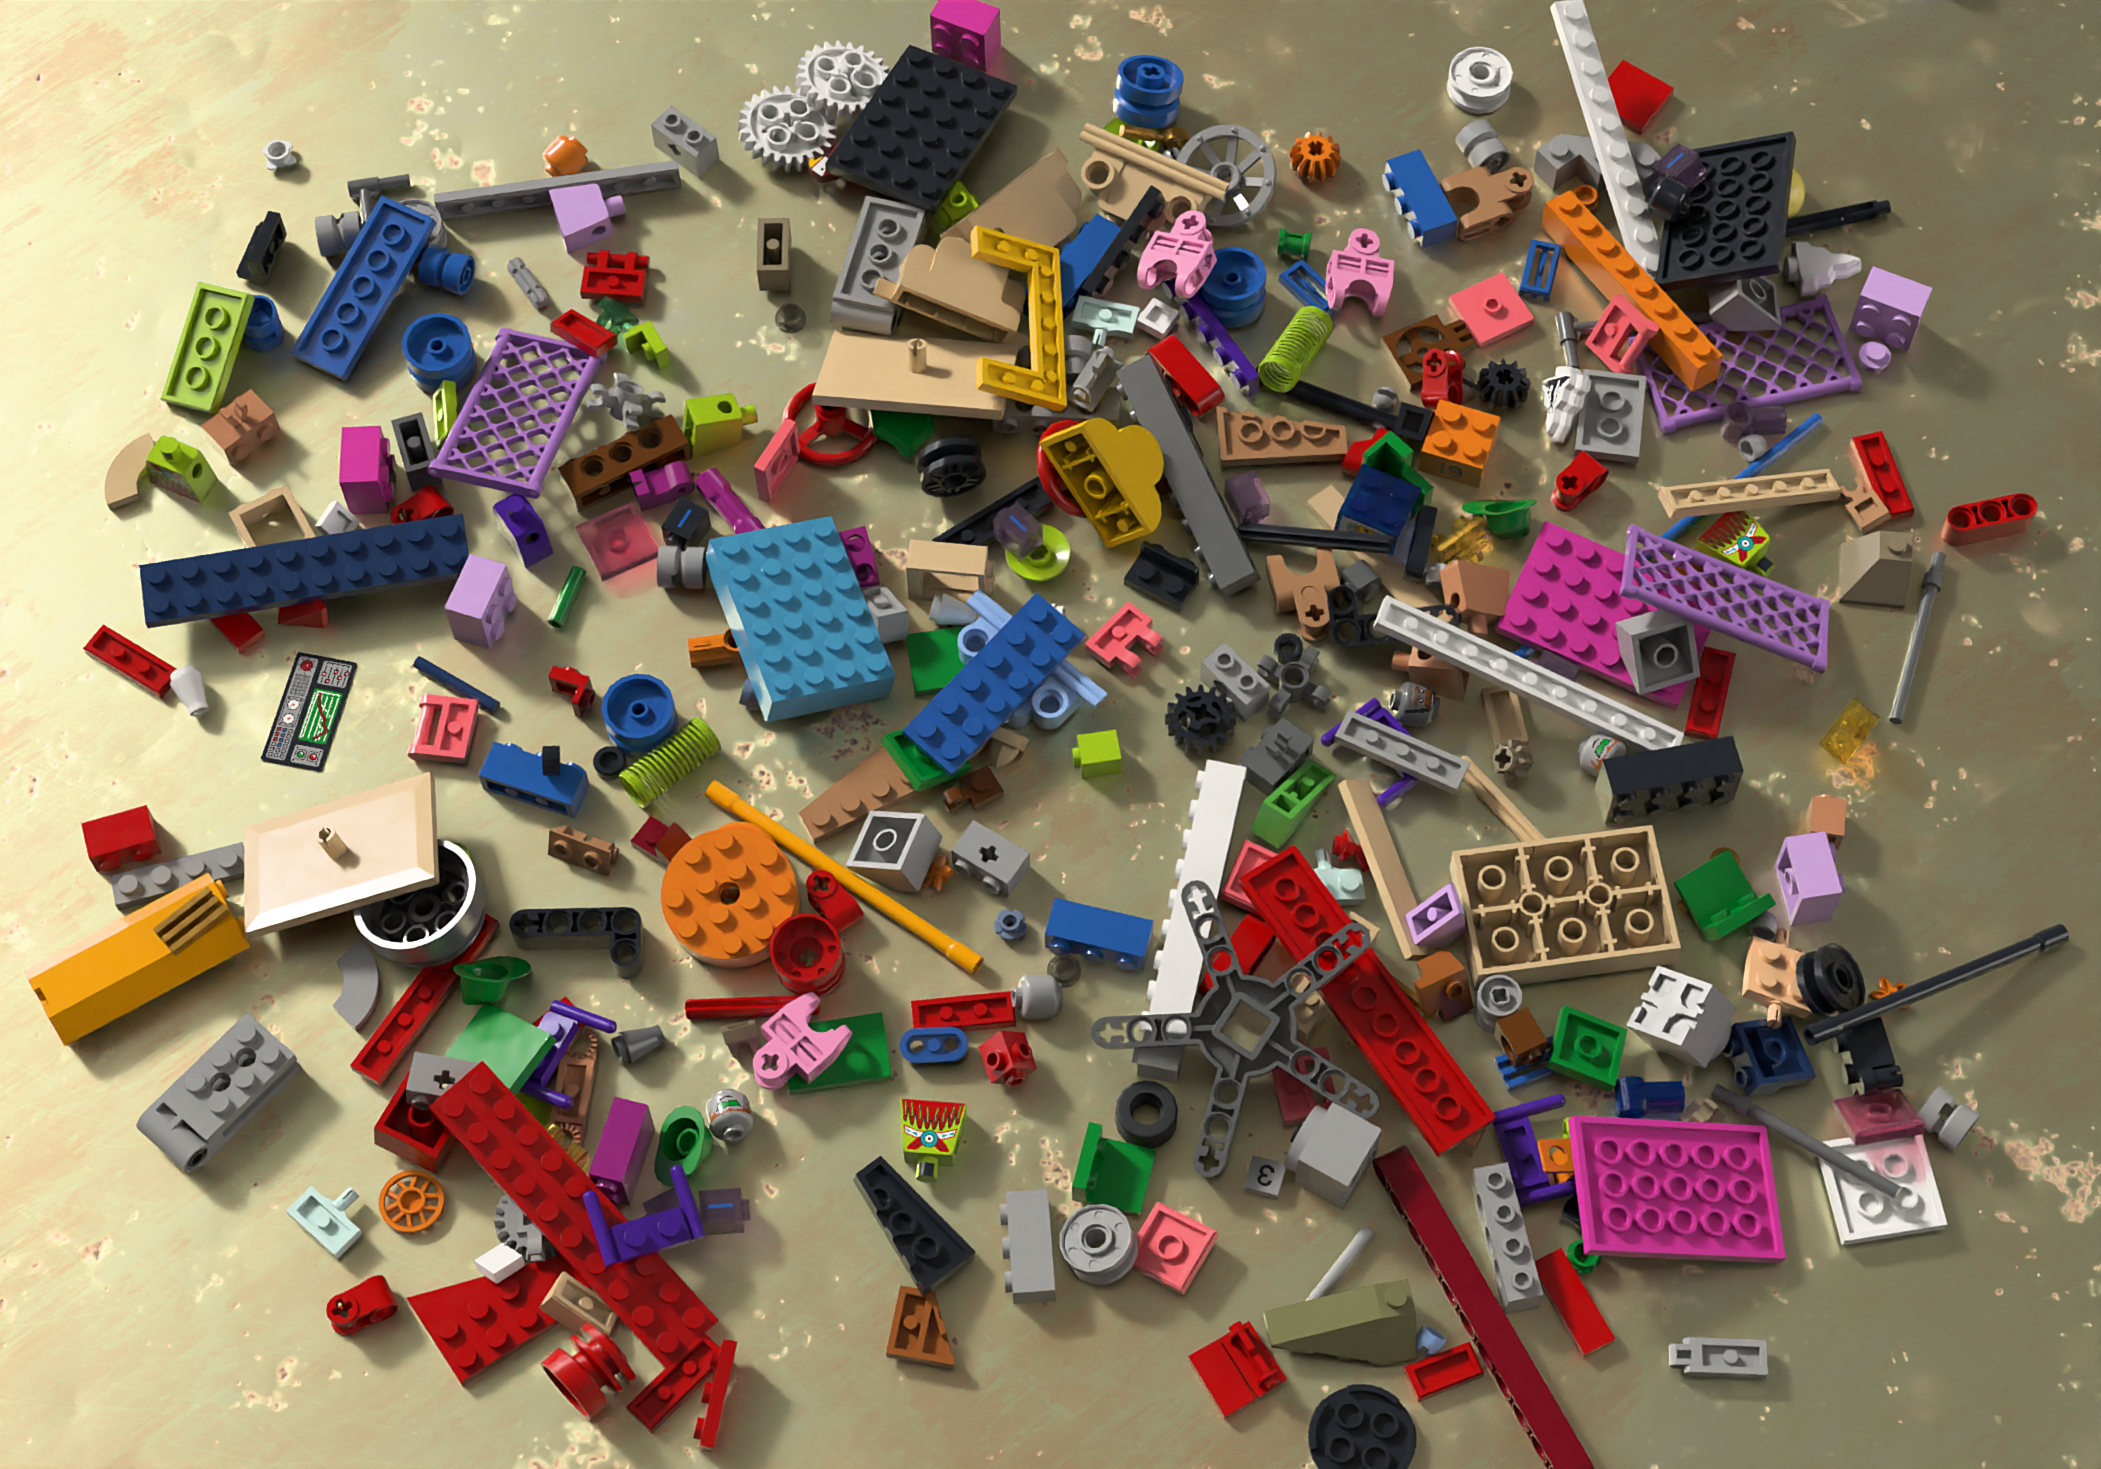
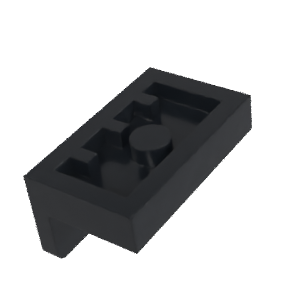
M268 211L264 222L261 221L256 226L236 271L238 278L266 284L287 236L280 213Z
M1144 540L1140 545L1139 556L1124 577V585L1180 613L1199 584V568L1191 560L1184 557L1179 558L1169 553L1162 545L1157 543L1151 544Z

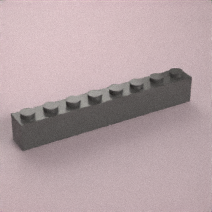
M1147 354L1116 371L1120 380L1116 387L1123 400L1129 399L1133 409L1129 410V414L1134 424L1142 426L1151 432L1160 445L1164 460L1161 480L1163 482L1168 480L1172 490L1167 492L1176 509L1181 507L1185 517L1181 519L1182 525L1189 536L1193 534L1198 543V545L1194 546L1195 552L1202 564L1207 562L1211 570L1207 576L1214 590L1220 589L1229 597L1260 581L1261 577L1156 361L1150 354Z

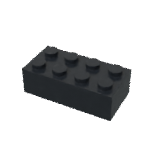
M1733 736L1603 759L1595 785V792L1604 823L1626 824L1635 818L1645 816L1648 818H1658L1667 812L1680 810V812H1690L1699 806L1710 804L1713 806H1723L1728 804L1731 800H1734L1744 770Z

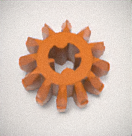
M1307 131L1305 139L1297 137L1294 146L1290 149L1289 157L1291 158L1290 166L1292 171H1297L1299 179L1308 177L1311 184L1314 179H1319L1323 183L1326 180V176L1334 177L1336 169H1339L1341 164L1339 144L1333 143L1332 135L1323 138L1321 131H1319L1317 136H1312Z

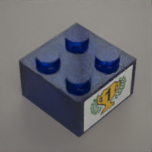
M1362 464L1338 512L1334 530L1390 535L1393 537V549L1387 555L1393 557L1416 510L1422 488Z

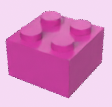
M938 0L930 14L932 52L946 59L949 58L960 62L967 67L986 72L1001 47L1000 9L977 0Z
M381 426L342 427L339 484L349 511L353 515L389 513V501H394L395 497L394 484L390 482V473H395L396 471L395 456L390 454L389 438H384Z

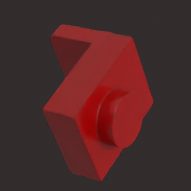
M553 666L548 676L552 692L573 697L572 707L574 714L582 718L586 708L590 709L595 699V690H593L590 676L583 675L572 667L560 668Z

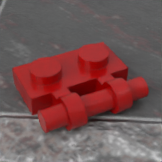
M600 250L599 253H587V264L597 265V267L584 266L580 288L581 299L643 303L647 275L646 270H637V268H649V256H638L637 252H627V255L611 254L610 250ZM610 266H620V267H624V269H623V268H610Z

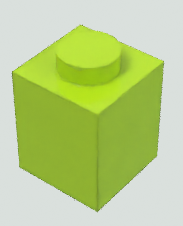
M1116 729L1077 735V748H1071L1074 768L1080 767L1082 779L1121 773L1122 759Z

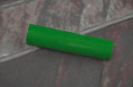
M579 566L571 567L548 619V623L551 626L563 628L585 578L586 571Z

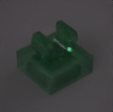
M604 296L597 305L604 313L598 316L596 323L605 327L611 320V327L608 330L616 335L620 334L622 327L630 329L639 322L618 300Z

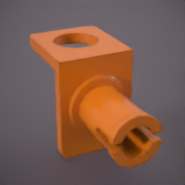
M1570 1138L1539 1140L1537 1145L1543 1171L1546 1174H1553L1555 1184L1575 1178ZM1553 1147L1558 1148V1149H1557L1554 1153H1552V1154L1550 1155V1157H1549V1150H1550V1148H1553Z

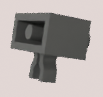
M1284 717L1275 725L1272 723L1268 725L1262 733L1261 741L1255 748L1249 747L1240 759L1241 766L1246 767L1245 781L1267 797L1297 771L1313 752L1314 739Z

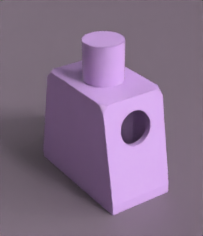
M597 184L549 190L552 208L568 254L610 236L613 232L609 217L626 213L621 195L603 200L599 185Z

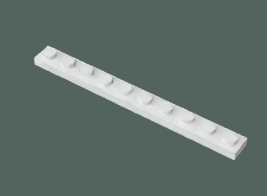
M1583 0L1554 2L1550 9L1626 251L1656 282L1660 254L1659 240L1650 212L1648 211L1647 202H1644L1645 196Z
M1388 595L1382 601L1373 626L1374 629L1596 732L1613 737L1639 752L1679 746L1681 744L1683 732Z

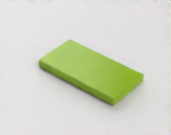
M203 282L197 283L160 398L161 401L213 415L218 414L255 296L250 293Z

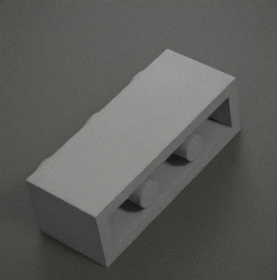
M1048 1189L1006 1192V1204H999L1001 1226L1008 1225L1009 1237L1002 1238L1003 1259H1010L1011 1271L1004 1272L1006 1293L1013 1292V1304L1056 1301Z

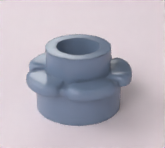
M1006 909L998 913L997 920L993 923V928L1001 939L1015 941L1025 933L1027 925L1024 923L1025 917L1020 911L1014 910L1012 912ZM1012 922L1013 926L1009 927L1007 923Z

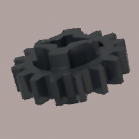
M1199 684L1198 691L1193 692L1188 686L1186 687L1185 696L1176 693L1174 695L1175 703L1168 702V714H1165V725H1169L1167 726V735L1175 736L1174 745L1176 747L1182 743L1186 744L1185 752L1189 753L1192 748H1197L1198 754L1202 755L1204 748H1209L1212 753H1215L1217 743L1225 747L1227 745V737L1234 736L1235 727L1233 726L1236 725L1237 715L1233 714L1234 704H1226L1227 694L1225 693L1219 697L1216 696V687H1212L1209 692H1205L1203 685ZM1182 726L1186 727L1188 731L1186 732Z

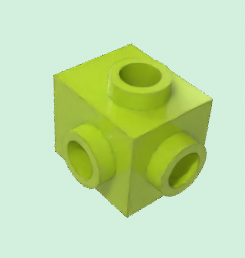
M959 180L935 215L943 229H950L979 207L981 203L974 193L970 194Z

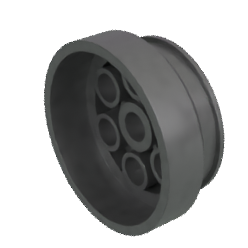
M437 839L439 884L353 909L358 928L375 951L387 959L410 967L429 968L453 960L474 942L485 918V886L480 873L460 847L441 839Z

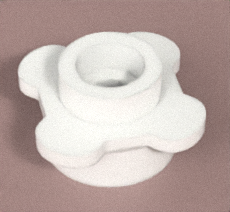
M273 140L263 148V155L267 157V162L265 163L267 169L273 171L277 168L290 167L295 164L296 159L291 154L293 146L289 141Z
M1433 563L1426 567L1422 576L1425 579V585L1431 588H1442L1440 571L1448 565Z

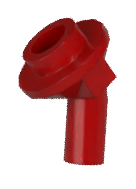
M1343 830L1341 836L1335 835L1331 854L1337 855V862L1341 863L1350 856H1353L1363 873L1368 871L1370 868L1361 845L1354 842L1347 830Z

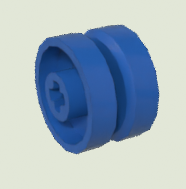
M1138 55L1123 60L1117 72V87L1114 90L1113 111L1126 123L1140 128L1154 129L1173 123L1179 111V96L1182 93L1184 82L1183 72L1173 62L1158 56Z
M1226 247L1215 250L1217 262L1197 293L1223 327L1245 326L1255 321L1264 310L1266 301V269L1264 263L1255 253L1245 248Z
M447 313L428 314L419 317L411 323L403 334L401 347L412 381L421 390L434 394L442 381L448 380L456 383V391H458L470 382L476 372L477 359L467 326L459 318Z
M633 674L622 677L609 687L603 697L601 711L610 743L622 750L630 758L642 759L653 748L656 749L657 745H661L662 741L665 742L666 738H670L671 734L674 735L678 731L679 722L671 691L658 678L646 674Z

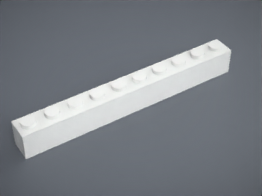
M1207 759L1205 771H1198L1195 790L1200 791L1198 801H1191L1188 819L1193 820L1191 830L1185 829L1181 849H1185L1186 854L1184 860L1178 859L1174 879H1179L1177 890L1171 889L1167 909H1172L1171 919H1164L1160 939L1165 940L1163 950L1157 949L1153 969L1159 971L1156 981L1150 980L1146 1000L1151 1001L1149 1012L1143 1011L1142 1015L1193 1013L1205 961L1182 903L1181 893L1184 886L1190 881H1203L1210 887L1218 905V897L1221 892L1244 790L1246 767ZM1198 889L1193 890V897L1189 899V902L1194 901L1201 913L1194 914V919L1203 913L1214 912L1213 907L1207 911L1202 902V898L1207 896V894L1201 893ZM1206 921L1201 926L1200 931L1204 938L1210 939L1214 921ZM1174 1021L1168 1028L1169 1036L1175 1040L1183 1038L1187 1031L1186 1024L1182 1021ZM1140 1023L1139 1031L1144 1032L1142 1041H1146L1152 1034V1028L1149 1023ZM1186 1046L1134 1049L1132 1063H1137V1076L1177 1084Z

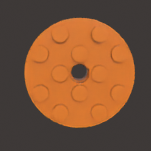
M741 828L711 830L689 841L671 860L661 887L663 914L677 941L697 960L718 966V968H745L771 957L769 953L770 939L774 931L787 918L798 915L801 907L799 884L784 853L776 844L763 835ZM729 893L740 895L735 903L730 905L724 904V900Z

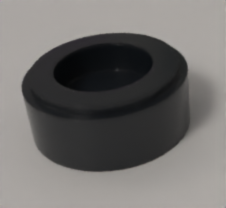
M606 746L598 750L594 755L593 766L596 774L601 779L613 781L619 779V774L627 769V761L622 750L614 746Z

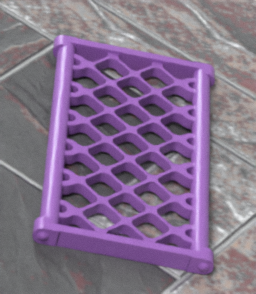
M1827 295L1814 296L1813 300L1779 307L1781 327L1775 330L1770 339L1757 335L1754 331H1739L1746 338L1741 345H1735L1724 339L1725 333L1731 330L1723 324H1718L1714 321L1696 325L1705 336H1708L1710 340L1716 343L1715 347L1717 349L1720 346H1724L1736 353L1730 362L1722 359L1721 366L1726 371L1722 377L1712 381L1716 387L1711 394H1706L1700 390L1692 392L1683 382L1675 379L1676 374L1674 372L1671 375H1666L1656 370L1655 366L1661 360V357L1646 343L1643 350L1648 349L1650 353L1656 356V359L1652 365H1648L1642 350L1636 359V363L1641 376H1646L1645 386L1662 433L1666 434L1684 426L1849 390V392L1862 390L1863 383L1861 377L1856 370ZM1815 312H1822L1826 325L1813 319ZM1797 316L1800 321L1804 322L1805 326L1800 332H1795L1784 326L1785 318ZM1812 326L1823 331L1825 335L1821 341L1816 342L1804 336L1806 329ZM1779 333H1784L1794 338L1795 342L1791 348H1785L1774 342L1776 336ZM1636 336L1629 337V346L1632 344ZM1828 336L1832 337L1837 351L1824 345ZM1749 340H1755L1765 345L1761 355H1756L1744 348ZM1802 342L1813 347L1815 352L1812 357L1806 358L1796 353L1794 349L1797 344ZM1769 349H1774L1786 356L1781 364L1777 365L1764 358ZM1819 352H1824L1834 357L1835 361L1831 367H1825L1814 361L1816 355ZM1739 356H1745L1756 362L1751 371L1741 369L1734 364ZM1789 359H1795L1805 364L1806 367L1801 374H1796L1784 367ZM1842 361L1848 377L1842 378L1834 370L1838 362ZM1764 365L1774 370L1776 374L1773 379L1767 381L1756 376L1754 373L1758 366ZM1814 368L1824 373L1826 377L1823 383L1813 385L1804 375L1808 369ZM1729 372H1735L1746 378L1742 387L1738 388L1725 382ZM1779 375H1785L1795 380L1796 385L1792 390L1783 391L1774 382ZM1652 376H1656L1666 382L1661 391L1657 390ZM1753 381L1764 386L1766 392L1764 396L1753 398L1744 389L1749 382ZM1670 385L1686 391L1681 401H1676L1664 394ZM1720 388H1724L1736 394L1735 402L1723 405L1720 400L1715 398V394ZM1689 395H1695L1706 401L1705 409L1692 411L1689 406L1685 405V401ZM1662 401L1676 408L1674 416H1667Z
M501 328L495 338L497 342L442 449L437 458L431 461L427 472L431 476L446 478L537 499L543 489L542 482L598 367L604 364L607 352L596 359L566 341ZM513 344L522 345V347L517 348ZM542 350L549 351V352H553V353L545 354ZM530 351H536L540 357L531 361H525L521 355ZM564 357L570 363L556 368L550 361ZM572 357L582 358V360L577 361ZM515 358L520 364L511 368H504L500 362L502 359ZM544 364L550 370L535 375L530 368ZM569 371H575L580 377L578 380L564 381L560 375ZM526 372L530 378L514 382L510 375ZM555 378L559 385L548 389L543 388L540 384L541 381ZM505 379L509 385L500 389H494L489 383L491 380ZM530 385L536 386L539 392L529 396L523 395L520 389ZM513 392L519 398L515 401L504 403L499 397ZM565 392L570 398L568 401L554 402L550 395ZM544 399L549 406L535 410L529 403ZM495 400L499 406L483 410L478 405L480 401ZM523 406L529 412L519 417H513L509 410ZM555 413L559 420L558 422L545 424L539 417ZM505 414L508 420L499 424H492L489 417ZM534 420L539 426L523 431L519 424ZM484 421L488 428L473 432L467 427L469 422ZM507 428H514L518 434L509 438H502L498 432ZM543 434L549 440L547 444L533 445L528 438ZM493 435L498 441L482 446L477 439ZM468 442L473 443L477 448L468 453H461L456 449L458 444ZM517 442H524L528 448L514 453L511 452L508 446ZM503 449L508 455L492 460L487 453ZM480 456L487 463L472 468L466 461ZM527 456H534L538 463L536 466L523 467L518 460ZM508 463L514 464L517 468L516 471L508 474H501L497 467ZM461 464L464 466L465 469L454 467L452 465ZM492 471L496 476L485 474L483 472ZM523 478L526 482H521L513 479Z
M1634 524L1628 527L1620 596L1630 600L1641 601L1810 667V670L1820 674L1825 672L1828 661L1827 643L1830 601L1821 597H1813L1654 535ZM1637 542L1642 543L1644 548H1636ZM1659 551L1672 555L1674 560L1669 561L1665 559ZM1650 555L1658 563L1652 564L1644 556ZM1635 560H1637L1642 567L1634 566ZM1689 563L1703 567L1704 572H1697ZM1674 567L1682 568L1688 575H1681ZM1664 570L1672 578L1666 579L1658 571ZM1647 573L1651 575L1656 582H1649L1642 574ZM1719 574L1733 579L1735 584L1726 583ZM1633 578L1641 585V587L1632 584ZM1704 579L1713 580L1719 587L1710 586ZM1689 582H1695L1702 590H1695ZM1673 586H1680L1687 594L1678 593ZM1749 586L1762 590L1764 596L1757 595ZM1656 589L1665 590L1672 598L1657 594ZM1735 591H1742L1749 599H1742ZM1719 594L1727 595L1733 602L1728 603L1724 601ZM1703 598H1711L1717 606L1709 605ZM1779 598L1793 602L1794 607H1787ZM1687 601H1694L1702 611L1688 606ZM1770 602L1774 604L1779 611L1771 610L1765 603ZM1749 606H1756L1763 614H1756ZM1733 609L1741 610L1747 618L1740 617ZM1810 609L1817 612V618L1810 611ZM1717 613H1725L1733 622L1731 623L1719 618ZM1795 614L1803 615L1809 623L1800 621ZM1780 618H1787L1794 626L1785 625ZM1763 621L1772 622L1778 629H1770ZM1753 624L1757 626L1763 635L1749 630L1748 625ZM1810 629L1817 630L1816 636L1810 631ZM1794 633H1801L1808 641H1801ZM1779 636L1786 637L1794 646L1780 642ZM1808 648H1815L1816 654H1811Z

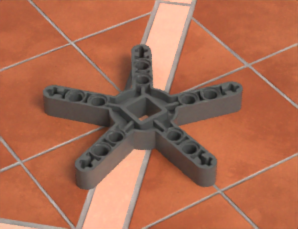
M1199 880L1187 883L1182 889V903L1214 987L1205 995L1197 1012L1103 1017L1094 1023L1091 1035L1097 1045L1107 1050L1200 1046L1206 1058L1218 1068L1194 1154L1193 1164L1196 1171L1200 1175L1209 1178L1217 1177L1224 1172L1250 1078L1267 1075L1279 1067L1331 1102L1364 1120L1373 1118L1380 1108L1377 1094L1298 1042V1022L1295 1009L1369 950L1371 936L1368 929L1359 923H1350L1344 926L1275 983H1272L1261 977L1244 975L1210 887ZM1198 889L1201 893L1207 894V896L1202 898L1205 909L1209 911L1213 907L1214 912L1203 913L1194 919V914L1201 913L1197 904L1194 901L1189 902V899L1193 897L1192 891ZM1212 920L1219 924V932L1214 938H1204L1201 935V926L1206 921ZM1350 932H1353L1355 935L1364 934L1361 938L1363 945L1359 948L1356 945H1351L1345 950L1350 957L1344 960L1342 953L1334 944L1339 941L1341 947L1345 946L1349 942L1348 934ZM1326 952L1334 953L1338 958L1337 966L1330 971L1323 970L1318 965L1319 957ZM1219 953H1227L1231 956V965L1225 971H1218L1213 967V959ZM1298 974H1305L1311 979L1310 987L1305 992H1296L1291 987L1292 979ZM1241 1002H1244L1272 1021L1252 1052L1222 1033ZM1174 1021L1184 1022L1187 1028L1185 1036L1178 1040L1172 1039L1168 1034V1028ZM1142 1022L1149 1023L1152 1028V1034L1146 1041H1138L1134 1037V1028ZM1127 1023L1126 1035L1129 1040L1127 1043H1123L1125 1037L1122 1035L1111 1036V1042L1109 1043L1100 1036V1031H1105L1108 1024H1110L1113 1030L1119 1031L1124 1030L1122 1024ZM1310 1056L1314 1059L1315 1068L1310 1074L1302 1075L1296 1071L1295 1064L1299 1057ZM1331 1075H1339L1344 1080V1088L1338 1094H1330L1325 1089V1081ZM1228 1084L1234 1085L1238 1091L1237 1099L1231 1104L1222 1103L1219 1098L1220 1089ZM1351 1084L1358 1087L1353 1091L1355 1095L1360 1098H1364L1366 1095L1371 1096L1370 1103L1373 1106L1371 1111L1364 1109L1362 1113L1357 1112L1358 1105L1350 1098H1348L1347 1104L1341 1102L1349 1093ZM1217 1118L1225 1119L1229 1125L1227 1134L1221 1138H1215L1210 1132V1125ZM1206 1139L1216 1144H1225L1223 1151L1216 1148L1214 1158L1219 1161L1218 1167H1212L1210 1172L1205 1171L1206 1165L1201 1163L1202 1157H1208L1212 1148L1211 1146H1204Z

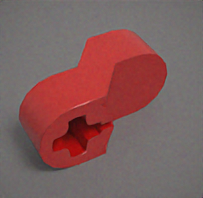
M1380 427L1372 439L1353 442L1345 455L1341 470L1359 478L1364 452L1389 431Z

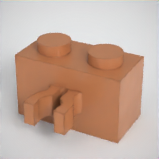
M251 389L242 396L235 398L234 402L226 408L223 407L219 410L218 414L201 425L207 443L230 466L238 460L247 457L251 450L263 441L271 439L280 429L274 412Z

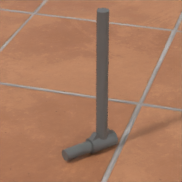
M409 174L378 178L377 176L347 181L350 198L360 201L363 226L373 211L372 198H376L382 190L411 186Z
M1709 311L1684 313L1695 325L1714 322ZM1560 312L1555 316L1560 345L1564 349L1567 367L1580 369L1575 344L1580 339L1581 334H1591L1599 320L1579 322L1578 318L1573 316L1571 312Z

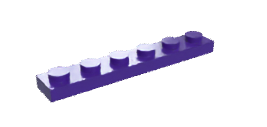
M1168 278L1162 281L1163 290L1167 297L1171 300L1174 299L1179 305L1183 318L1187 322H1192L1200 341L1210 346L1216 362L1221 367L1225 366L1230 373L1234 386L1237 389H1242L1248 398L1258 393L1260 381L1258 372L1199 294L1196 292L1191 298L1178 297L1175 292L1176 278Z

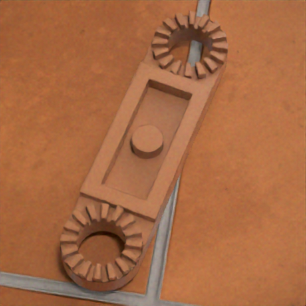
M584 1026L583 1028L579 1027L560 1060L555 1091L572 1097L573 1105L568 1110L552 1105L548 1133L555 1140L562 1134L573 1136L574 1140L571 1147H568V1149L564 1148L571 1158L575 1157L582 1148L599 1052V1042L595 1032ZM587 1038L591 1041L590 1047L584 1053L583 1051L581 1053L575 1052L572 1049L575 1040Z

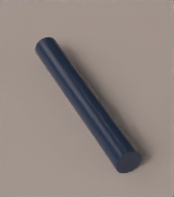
M418 656L414 661V668L464 697L478 700L479 705L490 712L495 713L499 709V701L423 657Z

